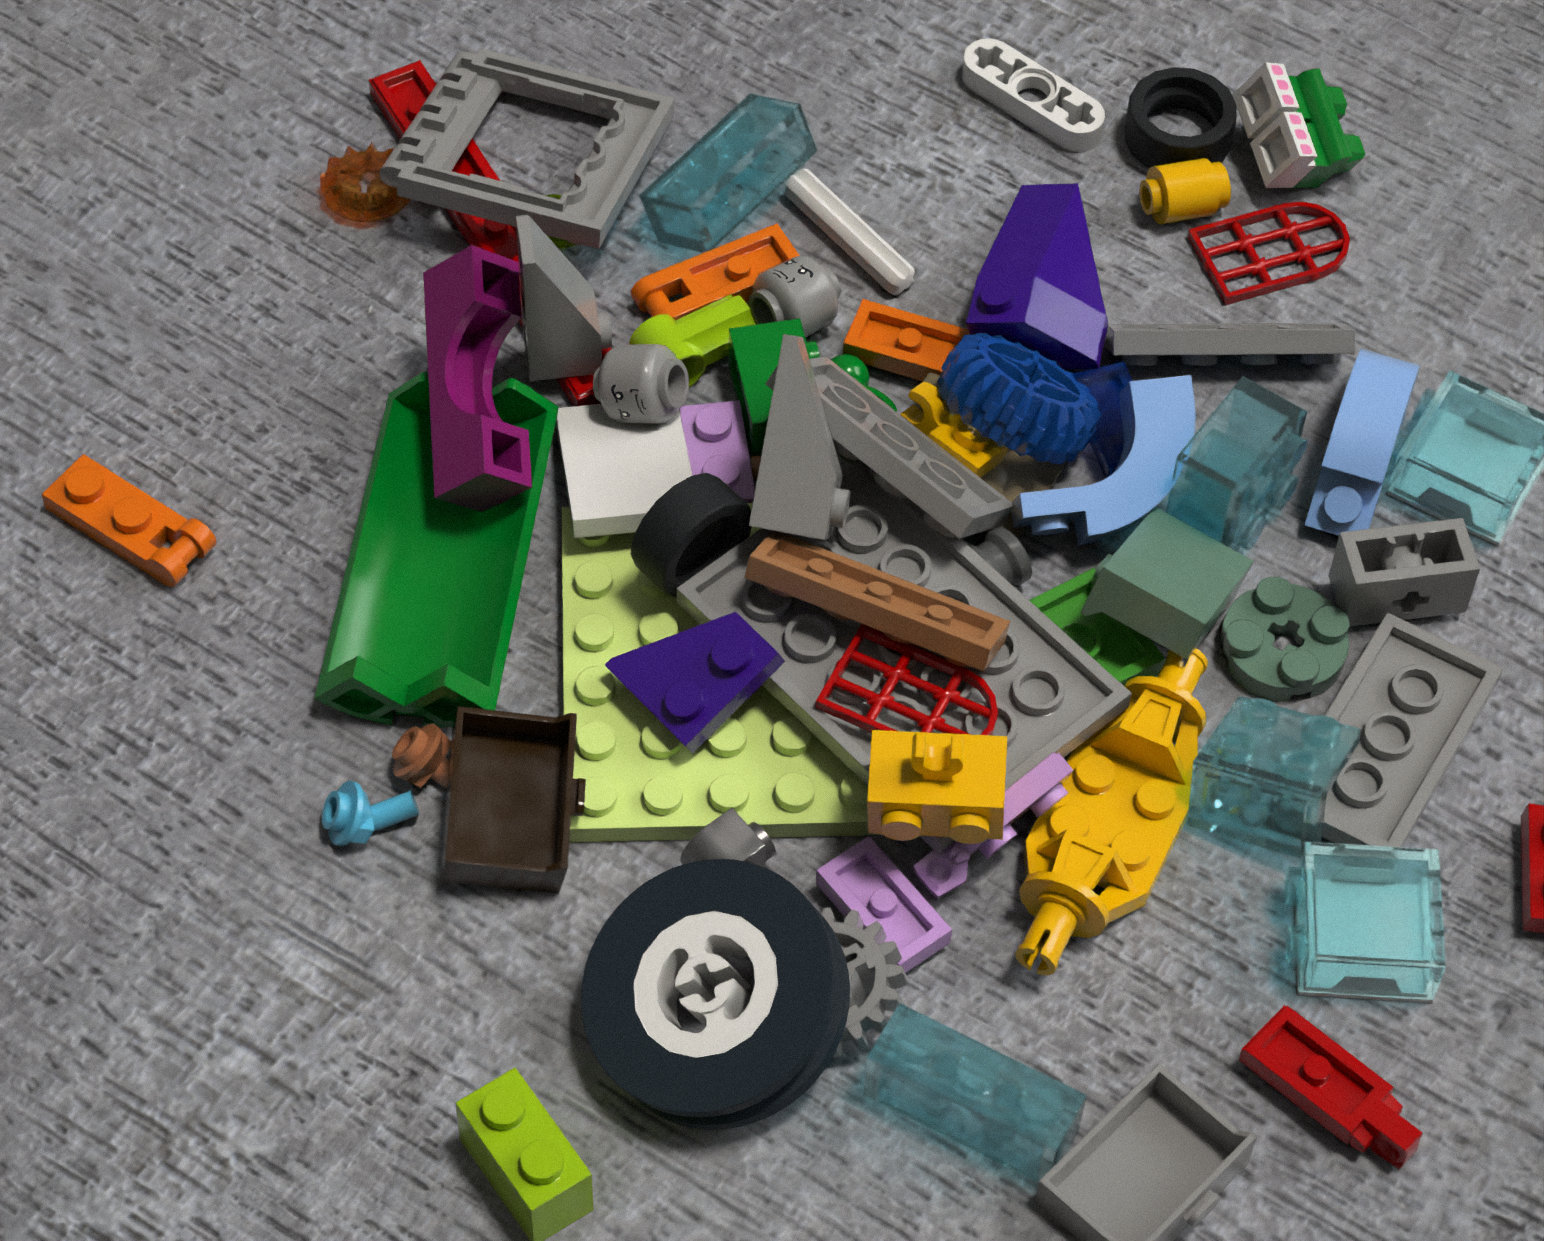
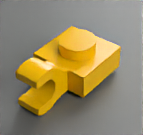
M923 381L909 392L908 397L918 403L923 411L917 406L912 405L900 414L902 417L980 478L1003 461L1008 448L1005 446L999 447L998 443L994 440L981 436L980 432L973 426L964 424L959 414L952 416L947 409L946 401L939 394L937 387Z

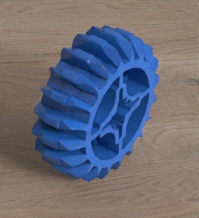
M986 333L964 335L957 346H954L953 350L949 352L941 366L943 371L937 380L940 387L938 392L943 400L947 402L950 411L959 414L963 423L973 426L980 432L981 436L994 440L998 443L999 447L1005 446L1014 450L1019 456L1028 455L1037 462L1049 461L1052 464L1073 462L1079 452L1086 448L1097 430L1096 424L1101 416L1098 409L1099 404L1095 397L1089 394L1090 391L1087 386L1077 382L1074 374L1063 370L1056 364V361L1043 357L1038 350L1032 351L1024 347L1019 341L1012 343L1001 335L991 337Z

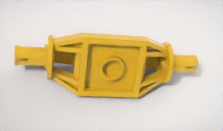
M1197 648L1190 655L1185 667L1184 662H1182L1183 657L1169 650L1167 659L1157 677L1137 676L1127 680L1124 687L1131 692L1129 707L1071 752L1067 763L1071 766L1073 772L1062 783L1069 793L1050 810L1037 818L1025 841L1023 855L1026 878L1019 889L1021 902L1035 918L1022 944L1017 948L1015 956L1018 962L1026 969L1031 970L1040 952L1042 961L1037 969V974H1054L1058 967V961L1071 936L1091 938L1100 935L1107 923L1145 906L1195 804L1198 792V737L1207 722L1206 712L1192 693L1208 666V660ZM1096 885L1105 888L1099 896L1092 891Z

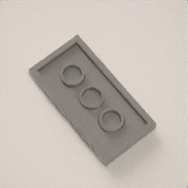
M828 357L809 359L837 453L850 460L856 461L860 459L877 473L874 479L881 488L897 498L906 499L907 497L925 511L923 514L925 522L944 536L950 538L957 536L961 539L1001 526L1015 507L1012 502ZM777 367L765 383L772 390L774 388Z
M1387 612L1275 796L1271 811L1390 870L1497 686L1503 668Z

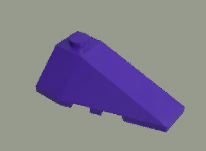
M1078 183L1021 186L977 276L966 325L970 335L986 333L991 337L1001 335L1012 343L1019 341L1024 347L1032 351L1038 350L1043 357L1056 361V364L1062 369H1099L1108 328V318L1101 294L1099 276L1094 261L1090 234Z

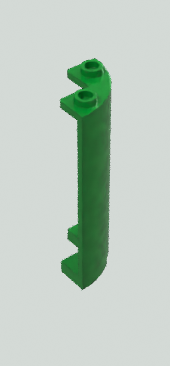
M421 372L388 394L319 676L315 700L341 712L373 722L392 725L394 715L424 717V726L435 724L439 728L453 726L457 706L487 710L496 709L559 406L535 392L530 386L513 378L506 379L492 388L494 405L502 421L529 430L532 488L484 512H479L434 498L428 372Z

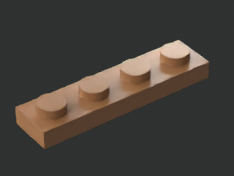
M774 530L769 533L749 556L744 577L765 585L770 592L776 595L798 598L823 608L829 615L837 619L854 620L882 631L893 641L906 644L913 643L943 655L952 664L961 667H974L985 671L1005 643L1011 622Z

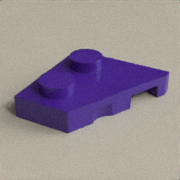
M733 612L615 656L605 666L693 754L785 660L737 612Z

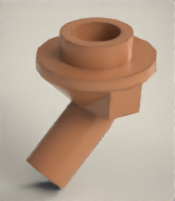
M427 724L420 729L417 726L410 728L400 737L392 751V757L396 760L393 766V774L398 779L405 780L419 788H422L427 780L431 778L447 789L450 760L445 756L451 747V740L435 724Z

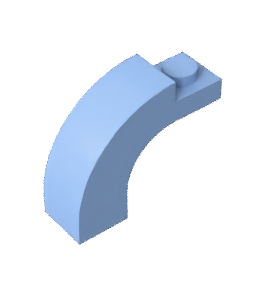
M1360 349L1329 439L1305 526L1339 535L1340 532L1370 528L1420 365Z
M1191 375L1130 381L1118 394L1124 444L1120 461L1112 475L1100 482L1086 486L1019 493L1012 501L1015 505L1011 511L1013 528L1031 526L1032 535H1051L1068 531V522L1074 521L1077 544L1079 546L1110 538L1126 530L1160 503L1180 477L1192 448L1196 413Z

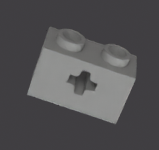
M1456 518L1340 532L1328 576L1337 606L1347 614L1350 626L1381 623L1387 612L1403 620L1464 613L1467 610L1480 567L1464 519Z

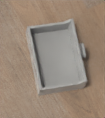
M1158 1064L1039 1180L1035 1202L1080 1241H1173L1188 1225H1191L1193 1228L1197 1226L1217 1205L1221 1198L1218 1195L1249 1164L1257 1137L1251 1132L1238 1130L1161 1064Z

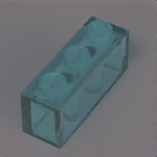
M750 93L650 184L639 196L658 242L700 253L714 249L785 183L790 176L802 167L817 152V148L801 104Z
M901 1003L897 1006L867 1056L863 1094L1038 1183L1071 1148L1079 1133L1087 1095Z

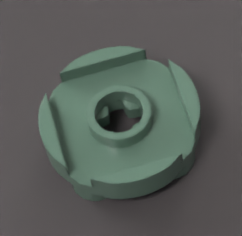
M1281 577L1262 579L1258 583L1257 588L1240 595L1232 603L1225 615L1220 635L1221 649L1223 648V653L1228 659L1227 669L1240 686L1252 694L1267 700L1290 701L1291 695H1302L1311 692L1310 698L1323 694L1335 684L1343 671L1349 650V618L1345 611L1334 606L1324 596L1309 588L1290 584ZM1274 634L1290 635L1295 638L1300 647L1289 644L1284 650L1277 649L1273 646Z

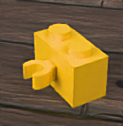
M872 730L867 796L868 833L883 834L887 838L899 841L912 840L919 836L950 837L954 841L965 844H977L987 839L1003 840L1007 736Z

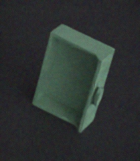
M1154 507L1114 555L1108 553L1101 561L1093 576L1097 580L1081 613L1088 616L1103 612L1179 656L1188 659L1236 597L1254 561L1161 509Z

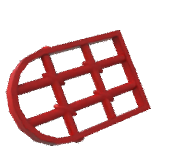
M1302 201L1274 205L1188 229L1187 238L1199 257L1204 271L1209 275L1225 305L1322 279L1336 272L1345 262L1350 243L1346 225L1334 212L1321 205ZM1301 213L1318 218L1297 224L1296 221L1291 223L1287 215ZM1278 217L1283 228L1252 236V234L1246 235L1242 228L1243 226ZM1331 225L1340 237L1339 240L1311 247L1309 244L1304 245L1298 233ZM1228 230H1233L1238 238L1237 241L1205 249L1200 240L1202 237ZM1284 237L1285 240L1290 238L1297 250L1292 253L1265 259V257L1259 258L1253 245ZM1342 248V251L1334 261L1317 268L1312 256ZM1239 250V252L1245 251L1252 263L1218 272L1210 257ZM1294 261H1298V263L1304 262L1308 269L1307 271L1275 280L1271 279L1266 270ZM1250 273L1253 276L1258 274L1263 282L1229 292L1224 283L1225 280Z
M861 624L842 658L836 662L833 673L815 701L816 709L871 733L872 730L897 731L875 721L882 708L918 722L917 726L922 728L920 732L932 733L934 729L941 733L969 734L944 723L946 720L941 718V715L949 702L989 719L988 726L980 735L993 736L998 718L995 694L984 679L967 668L952 664L946 659L911 644L893 641L883 632ZM864 638L902 654L895 667L858 652L857 650ZM914 659L951 675L952 677L946 688L943 689L911 675V671L906 669L910 660ZM851 660L883 673V678L887 679L879 694L841 678ZM963 680L979 690L988 703L989 708L960 696L961 693L956 691L960 682ZM898 681L933 695V699L938 702L929 716L894 701L895 698L890 696ZM838 687L867 700V704L871 706L867 715L863 716L829 701L828 698L834 688Z

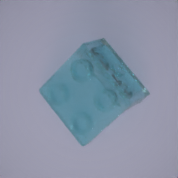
M1238 697L1193 761L1187 826L1312 862L1321 848L1327 793L1358 746L1361 730L1341 724L1328 716H1312L1283 708L1266 699Z

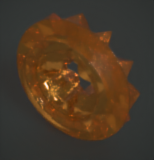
M371 142L366 151L357 152L347 146L342 158L329 157L327 170L320 175L321 194L326 205L340 217L356 222L380 221L400 212L409 203L410 199L397 196V187L385 184L379 175L380 169L394 148L380 152ZM364 174H374L375 179H372L370 186H367V192L362 193V186L359 185V181L363 179Z

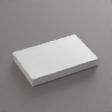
M602 404L558 408L556 427L574 538L636 532L641 520L654 503L674 485L692 476L679 408L676 414L665 423H617L606 414Z

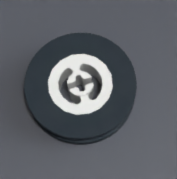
M709 859L683 864L653 877L633 891L614 910L598 933L585 965L581 990L584 1029L590 1047L605 1072L616 1084L654 1114L678 1125L706 1130L730 1129L761 1121L786 1108L802 1096L816 1082L834 1056L846 1026L850 1005V980L846 958L837 936L825 918L792 883L781 875L754 863L731 859ZM739 955L750 958L754 967L755 980L752 995L746 991V989L751 988L750 984L726 961L727 957ZM680 992L685 996L679 999L680 1003L706 1026L703 1031L692 1033L682 1030L677 1015V999Z

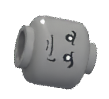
M805 255L793 257L761 272L757 276L753 284V292L749 297V307L755 324L800 318L805 337L830 326L835 320L838 313V298L841 293L840 285L832 270L822 266L815 259Z
M617 345L608 351L601 366L595 371L593 390L596 399L601 402L606 414L617 423H665L676 414L678 408L684 405L689 391V377L684 363L677 359L675 353L666 345Z

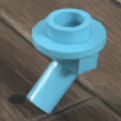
M348 780L337 791H332L326 798L322 811V825L328 830L329 838L335 845L344 846L350 842L366 844L374 831L416 817L420 813L411 790L370 805L367 795L362 790L360 784Z

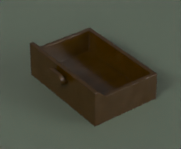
M457 706L451 736L440 881L559 894L568 869L571 815L582 816L585 802L586 779L573 778L576 713L548 717Z

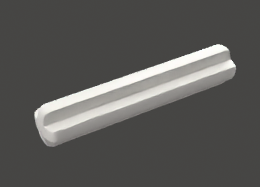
M801 168L794 175H790L786 179L785 196L885 290L892 295H899L904 289L909 288L913 284L914 267L812 172Z

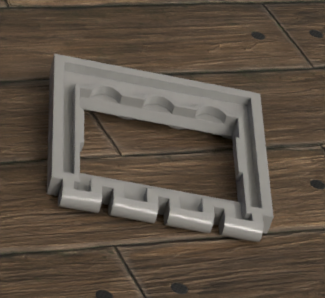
M482 48L479 49L477 54L461 51L450 62L441 76V80L437 82L422 105L420 112L416 114L399 140V144L393 149L380 169L379 175L385 184L397 187V196L516 227V216L529 215L548 236L567 240L572 244L586 245L599 249L670 124L674 114L675 98ZM501 91L609 118L607 125L601 127L594 139V146L587 159H583L577 168L574 181L569 190L563 192L560 199L527 191L525 187L475 174L468 176L452 171Z

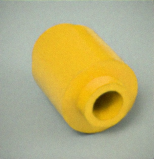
M1201 158L1150 167L1146 180H1142L1140 183L1139 197L1141 206L1147 215L1151 214L1158 224H1167L1215 215L1218 209L1226 208L1229 205L1231 185L1228 172L1221 162L1211 163L1208 159Z

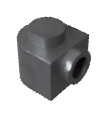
M730 808L701 829L688 842L681 854L680 862L683 865L701 860L731 859L754 863L766 868V861L776 854V849L768 834L759 824L751 822L747 825L733 808Z

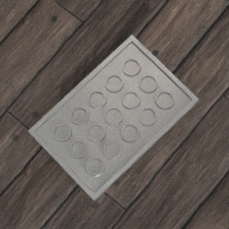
M860 459L842 471L843 476L840 489L850 490L849 508L844 528L833 527L831 538L826 540L785 533L1011 621L1005 643L985 671L974 667H964L984 679L996 697L998 718L993 736H1007L1005 791L1053 752L1056 754L1059 752L1064 758L1129 707L1131 692L962 539H959L957 536L950 538L940 534L923 519L925 511L907 497L906 499L897 498L881 488L874 479L877 473ZM761 528L677 587V603L699 625L737 612L785 660L762 685L868 786L872 733L815 708V701L833 673L836 662L842 658L862 623L854 620L837 619L829 615L821 607L795 597L776 595L770 592L765 585L744 578L749 556L772 531ZM865 638L857 650L895 667L902 655ZM910 643L911 645H913V646H915V647H918V648H920V649H922V650H925V651H927V652H929V653H932V654H934V655H936V656H939V657L945 659L944 656L941 655V654H938V653H936V652L930 651V650H928V649H925V648H923V647H920V646H918V645H915V644H913V643ZM911 659L906 669L911 671V675L943 689L946 688L952 677L914 659ZM853 660L850 661L841 678L877 694L880 693L887 679L883 678V673ZM963 680L960 682L956 691L961 693L960 696L989 708L988 703L979 690ZM898 681L890 696L895 698L894 701L928 716L938 702L933 699V695L901 681ZM838 687L834 688L828 698L829 701L863 716H866L871 708L867 704V700ZM950 702L941 715V718L946 720L944 723L972 735H980L989 722V719ZM882 708L875 720L897 731L920 732L922 729L917 726L918 722L886 708ZM934 729L932 731V733H941ZM920 836L938 854L956 842L950 837Z

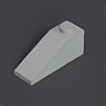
M529 215L516 216L522 327L529 380L538 381L594 375L602 363V349L612 348L609 313H597L594 288Z
M783 334L749 526L826 540L831 538L833 527L844 528L849 508L850 490L840 489L843 474L804 339L799 336Z

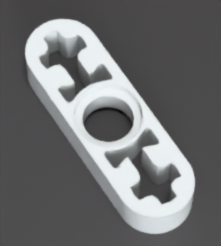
M988 38L972 42L965 49L962 80L969 90L1067 151L1085 152L1099 144L1102 138L1105 112L1097 100L1002 41ZM1035 88L1043 91L1048 97L1039 102H1030L1021 98L1018 93L1023 89Z

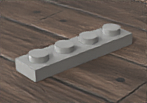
M1345 323L1108 324L1106 348L1113 355H1122V364L1136 366L1158 364V355H1181V363L1187 365L1217 364L1218 355H1241V363L1271 365L1277 363V354H1301V363L1324 365L1337 363V354H1355V329Z

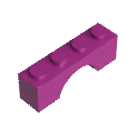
M471 245L423 272L434 498L484 512L532 488L529 430L503 422L496 411L492 395V377L498 352L508 333L522 318L518 262Z

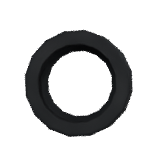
M1178 67L1155 71L1140 80L1129 96L1125 122V142L1131 154L1148 169L1153 166L1206 158L1211 163H1222L1232 146L1237 120L1235 100L1229 88L1214 76L1202 71ZM1167 108L1188 109L1201 114L1212 124L1213 128L1204 134L1191 137L1176 136L1157 128L1149 121L1148 116L1156 111Z
M703 473L686 478L662 495L641 520L633 536L630 553L635 566L665 594L677 598V587L749 537L752 526H749L750 506L717 476Z

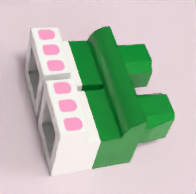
M1265 62L1232 94L1247 137L1254 139L1250 145L1266 188H1318L1334 173L1349 172L1365 156V150L1360 137L1343 133L1339 122L1345 115L1347 107L1341 87L1326 86L1320 68L1306 70L1298 76H1288L1284 64Z

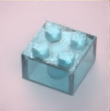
M1242 376L1178 454L1166 513L1236 552L1241 547L1247 551L1250 550L1260 537L1266 524L1265 516L1271 508L1275 507L1281 510L1296 489L1298 477L1292 475L1307 447L1308 441L1301 436L1308 411Z

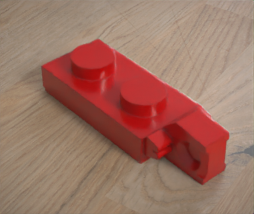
M1284 1005L1241 1049L1239 1057L1241 1063L1346 1145L1350 1143L1353 1148L1362 1153L1370 1147L1372 1152L1399 1170L1417 1152L1423 1133L1399 1115L1402 1112L1403 1106L1392 1095L1394 1087L1288 1005Z

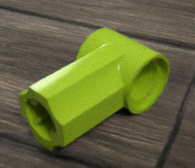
M730 294L678 320H675L668 314H659L649 318L634 331L630 337L629 345H666L675 353L677 359L684 363L688 372L690 388L700 379L707 365L728 356L729 328L756 324L750 307L740 295L734 297Z

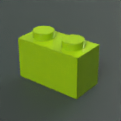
M516 1067L455 1102L460 1141L530 1241H544L594 1210L591 1172Z

